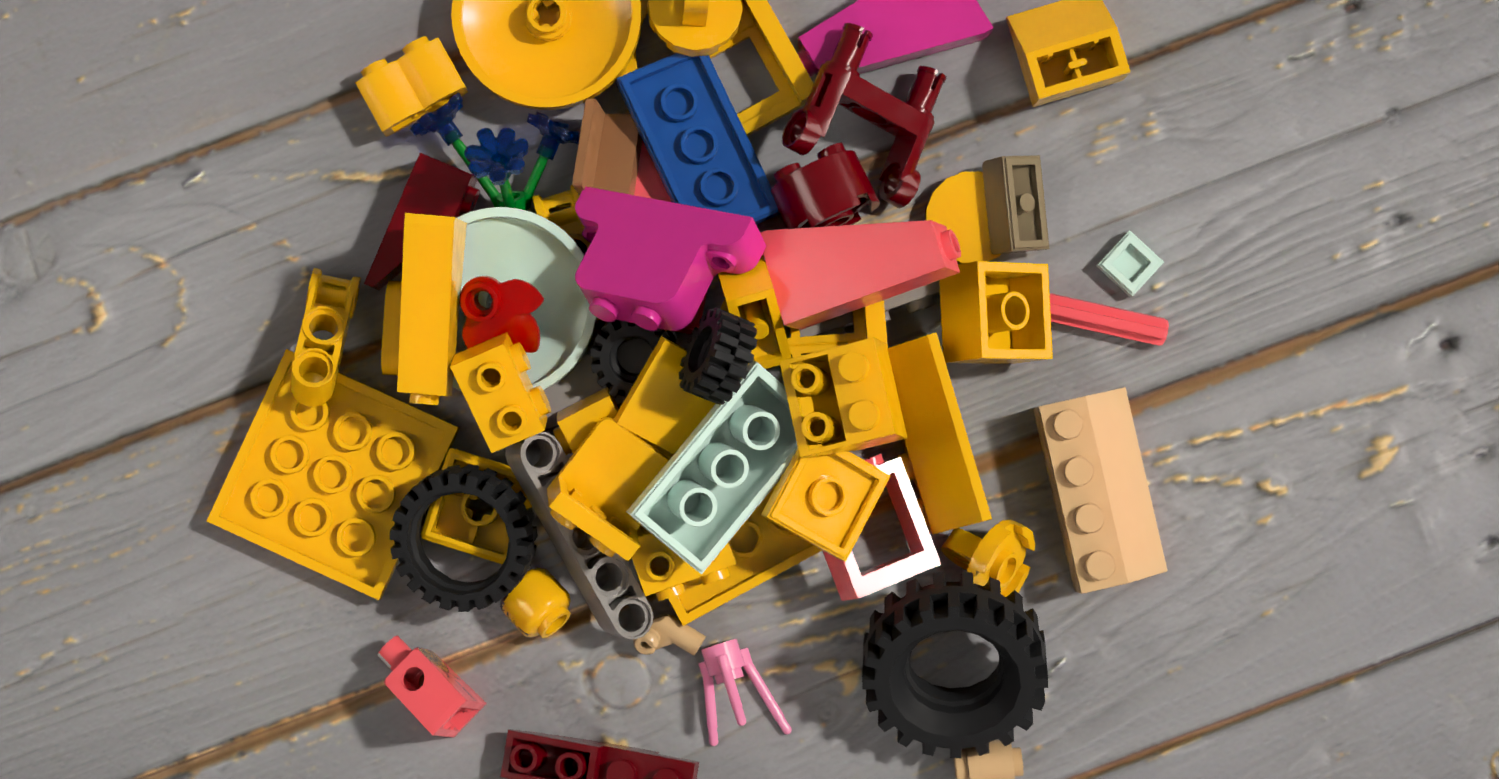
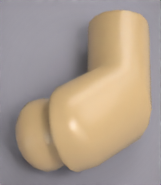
M664 615L653 619L650 630L643 637L633 639L636 650L644 655L653 654L657 649L675 644L695 656L706 636L687 624L683 626L676 617Z

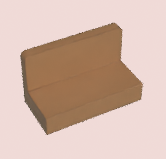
M586 99L572 185L579 196L586 186L634 195L642 138L631 114H607L603 111L597 99Z

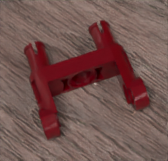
M845 23L831 60L825 61L819 68L806 104L788 120L783 131L782 144L799 155L807 154L816 145L820 136L825 137L837 106H842L895 136L879 176V180L882 181L880 197L882 200L900 209L908 205L918 191L921 175L916 168L928 136L935 124L934 116L931 112L947 77L943 73H939L937 77L938 70L927 66H919L906 102L901 101L860 77L857 70L869 41L872 40L873 34L869 30H865L864 34H861L864 30L863 27L852 23Z

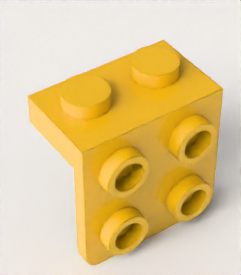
M603 417L546 489L548 504L552 509L550 514L564 527L574 530L577 526L591 536L589 540L592 545L603 554L613 557L616 553L626 561H629L640 547L637 529L641 524L626 511L670 459L637 435L619 425L613 418Z

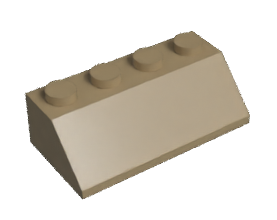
M1126 387L1033 408L1074 591L1081 594L1128 584L1167 572Z

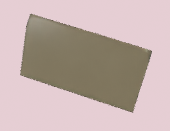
M1040 155L1001 156L984 161L982 169L991 253L995 255L1050 249Z

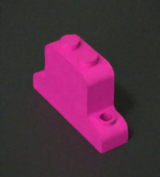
M587 186L585 190H582L575 205V211L585 227L582 235L591 243L576 271L575 280L590 304V312L597 318L607 322H614L615 320L631 322L649 331H655L658 328L669 331L683 329L692 322L715 275L721 272L741 274L752 270L758 264L766 248V244L753 217Z

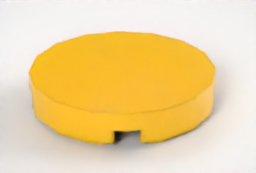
M961 172L945 179L932 193L925 210V220H933L946 226L947 230L951 229L954 232L961 250V257L956 258L957 263L989 262L998 258L1001 254L994 255L990 249L983 172Z

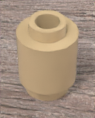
M1000 740L989 742L988 754L979 756L976 748L970 747L961 749L962 758H954L956 779H1015L1017 776L1024 775L1021 748H1012L1011 743L1004 746Z

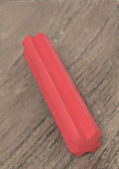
M1050 293L1051 322L1157 346L1163 345L1167 338L1169 322L1165 318Z

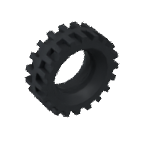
M944 572L933 573V584L921 587L916 578L906 582V595L900 598L894 592H891L884 598V613L876 610L872 613L869 633L865 632L863 639L862 689H866V705L869 712L878 710V726L884 732L892 727H896L897 742L907 747L914 739L922 743V754L930 756L934 755L936 747L950 749V758H962V748L975 747L978 755L981 756L989 753V742L999 739L1004 746L1014 742L1013 728L1019 726L1027 731L1033 725L1032 708L1041 711L1045 704L1044 688H1048L1044 631H1039L1038 616L1033 608L1025 612L1023 611V597L1014 590L1007 597L1001 595L1000 581L990 577L986 585L981 586L973 583V573L962 572L960 582H946ZM963 631L979 635L993 644L998 651L999 662L997 668L987 679L968 687L947 688L933 685L916 675L910 664L912 650L920 641L936 633Z

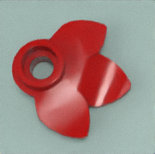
M490 276L475 277L463 286L459 301L460 307L467 317L462 332L467 349L507 332L512 343L520 342L526 353L538 351L540 346V329L531 312L541 306L544 302V297L536 287L521 279H512L500 283L497 279ZM481 291L490 294L492 298L490 308L483 307L480 304L478 296Z

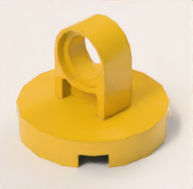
M648 0L649 24L653 32L655 33L656 31L659 38L666 42V47L671 51L690 57L711 55L717 52L718 47L726 44L729 39L732 40L737 34L743 11L742 0Z
M1003 520L992 527L983 539L963 529H953L942 545L941 551L956 565L967 570V572L973 573L974 584L985 586L990 577L1000 581L1001 595L1007 597L1014 590L1019 593L1029 574L1031 567L1023 564L1026 556V549L1035 551V539L1033 532L1026 526L1013 520Z

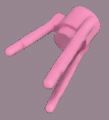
M736 638L701 650L704 662L698 663L703 677L709 744L711 746L718 744L713 676L717 685L725 684L737 724L739 726L746 724L742 702L735 683V679L744 676L741 667L745 669L782 732L786 735L791 733L792 729L753 664L748 648L740 650Z

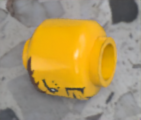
M536 567L527 571L520 583L501 599L500 607L506 617L524 636L536 637L540 635L542 638H547L556 633L569 619L571 613L568 608L571 598L568 591L547 569Z

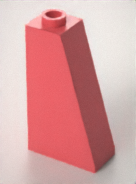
M933 220L779 229L760 232L766 244L763 255L773 284L784 326L799 330L960 273L956 258L961 257V250L956 235L951 229L947 230L946 226Z

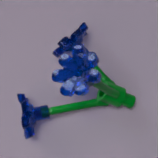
M459 92L454 94L448 103L444 104L434 113L424 114L416 123L410 126L409 131L415 136L418 134L423 136L429 132H438L447 146L453 145L472 175L490 197L494 207H509L526 211L531 206L532 196L548 159H554L560 143L579 144L580 132L568 130L570 125L567 123L553 122L547 115L536 111V115L528 113L526 122L537 127L540 134L543 135L536 151L539 157L524 190L512 191L509 178L511 174L519 175L525 169V161L522 158L528 154L529 145L527 140L524 138L515 140V131L511 128L501 129L498 137L494 136L490 128H483L476 133L480 146L469 145L466 147L460 139L463 137V134L453 122L456 118V113L463 108V99ZM494 185L500 186L501 193L498 192Z

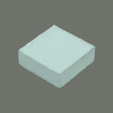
M1129 230L1096 267L1131 298L1158 270L1164 261Z

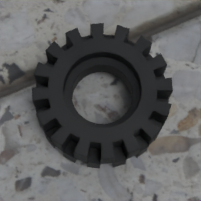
M719 308L708 310L707 316L703 315L699 320V328L695 327L691 333L693 339L691 343L687 342L684 349L687 351L685 357H682L680 366L684 368L679 372V379L682 380L679 385L683 391L719 405H724L725 401L729 402L732 399L733 392L737 393L740 389L741 378L746 379L749 372L746 370L748 363L753 362L754 354H751V351L757 346V339H754L757 335V328L754 327L755 324Z
M621 320L606 322L596 336L590 357L593 358L591 369L599 377L597 380L601 388L603 386L608 387L611 396L616 398L617 394L624 396L625 400L640 373L628 372L619 364L617 359L619 345L627 339L638 338L647 342L652 350H654L661 336L677 344L675 332L659 328L655 331H649L635 323Z

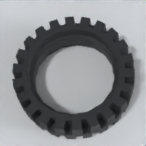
M469 464L463 468H460V465L449 466L421 480L400 502L401 505L395 511L392 519L395 524L390 529L389 540H394V545L390 549L392 559H399L400 564L396 569L400 577L407 575L411 580L407 586L413 592L420 589L424 593L421 599L429 604L435 600L439 601V608L451 610L453 607H458V612H469L474 607L480 610L503 599L523 579L536 553L537 546L534 545V541L538 537L537 526L532 525V521L535 518L532 508L526 509L524 505L527 498L521 491L516 493L511 488L514 483L507 477L500 480L496 477L498 472L489 468L481 471L478 465ZM455 493L478 496L493 506L504 521L509 538L507 556L500 569L487 579L468 583L453 580L437 570L423 552L419 536L421 520L429 505L441 496Z

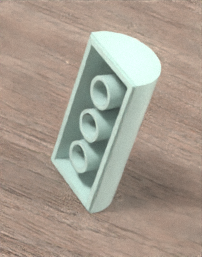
M754 360L748 364L746 370L749 372L746 379L741 378V387L738 392H733L732 399L729 402L725 401L724 405H714L626 511L701 575L778 483L798 449L785 386Z

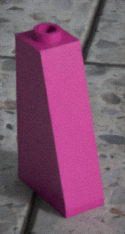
M858 0L799 36L798 47L800 51L797 54L810 78L818 75L821 64L831 60L843 32L844 24H856L864 28L861 34H864L865 30H869L873 34L872 40L869 41L857 70L859 74L982 41L990 36L994 27L977 0Z

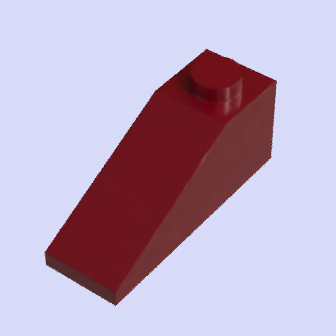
M419 153L364 284L379 291L388 284V281H391L402 272L405 213L457 218L462 216L463 213L472 212L480 194V189L475 188L477 179L468 172Z

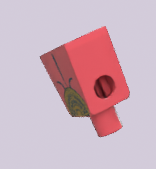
M395 636L378 652L377 656L392 670L384 680L385 685L433 736L454 738L487 704L431 650L419 647L412 650L399 636ZM424 674V682L420 687L419 680L421 675Z

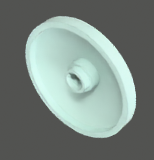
M492 207L479 209L457 217L467 223L461 290L469 280L475 277L490 276L497 279L500 283L512 279L524 280L536 287L544 297V302L541 306L531 312L540 329V346L538 351L526 353L531 369L527 370L526 373L533 388L540 385L543 390L548 389L563 379L581 360L591 342L596 327L597 317L590 312V304L575 280L576 271L584 257L583 251L563 229L548 219L530 211L509 207ZM481 291L478 296L480 304L483 307L490 308L492 305L490 294ZM461 307L459 308L456 354L467 349L462 337L467 317L464 315ZM454 376L453 387L461 391Z

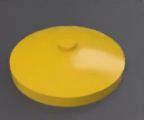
M452 0L451 19L455 41L462 58L474 76L487 89L500 98L518 106L537 110H557L577 106L584 103L586 99H593L608 89L616 81V78L621 76L637 48L642 25L641 0Z

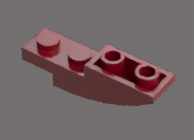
M510 729L507 733L500 777L508 779H697L699 762L661 755L656 751Z

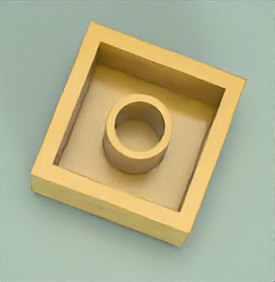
M975 261L958 264L960 273L939 280L942 347L946 363L1016 364L1053 359L1048 264Z

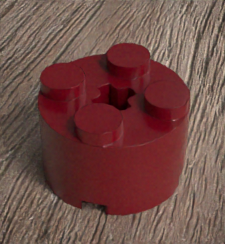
M842 142L821 150L817 153L818 160L803 167L799 163H793L783 167L773 175L777 183L770 192L787 229L854 225L862 220L858 213L859 210L868 205L872 213L880 205L856 152L846 150Z

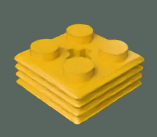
M451 448L448 450L442 470L454 465H460V468H463L469 464L478 465L481 471L489 468L498 472L496 477L500 480L507 477L514 483L511 488L516 493L521 491L527 498L509 465L459 449ZM455 493L441 496L430 504L421 532L422 539L499 564L504 563L507 556L509 538L506 525L495 508H493L492 514H484L481 520H477L475 518L476 510L470 508L469 504L471 499H480L478 496ZM527 498V500L524 502V505L526 509L532 508V505L530 504Z

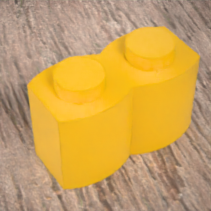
M427 36L410 42L402 49L405 55L390 63H387L386 59L371 63L361 71L363 77L355 82L386 137L412 125L427 114L441 109L468 93L465 84L439 38L429 41Z

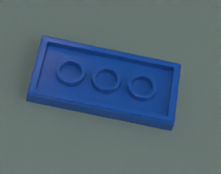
M675 53L616 78V85L671 202L753 217L756 225L780 215L770 192L772 187L709 55L690 57Z

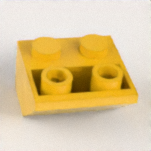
M1061 0L1006 17L1033 107L1121 82L1131 72L1117 26L1103 0Z
M872 337L779 361L801 458L862 450L907 439L886 343Z

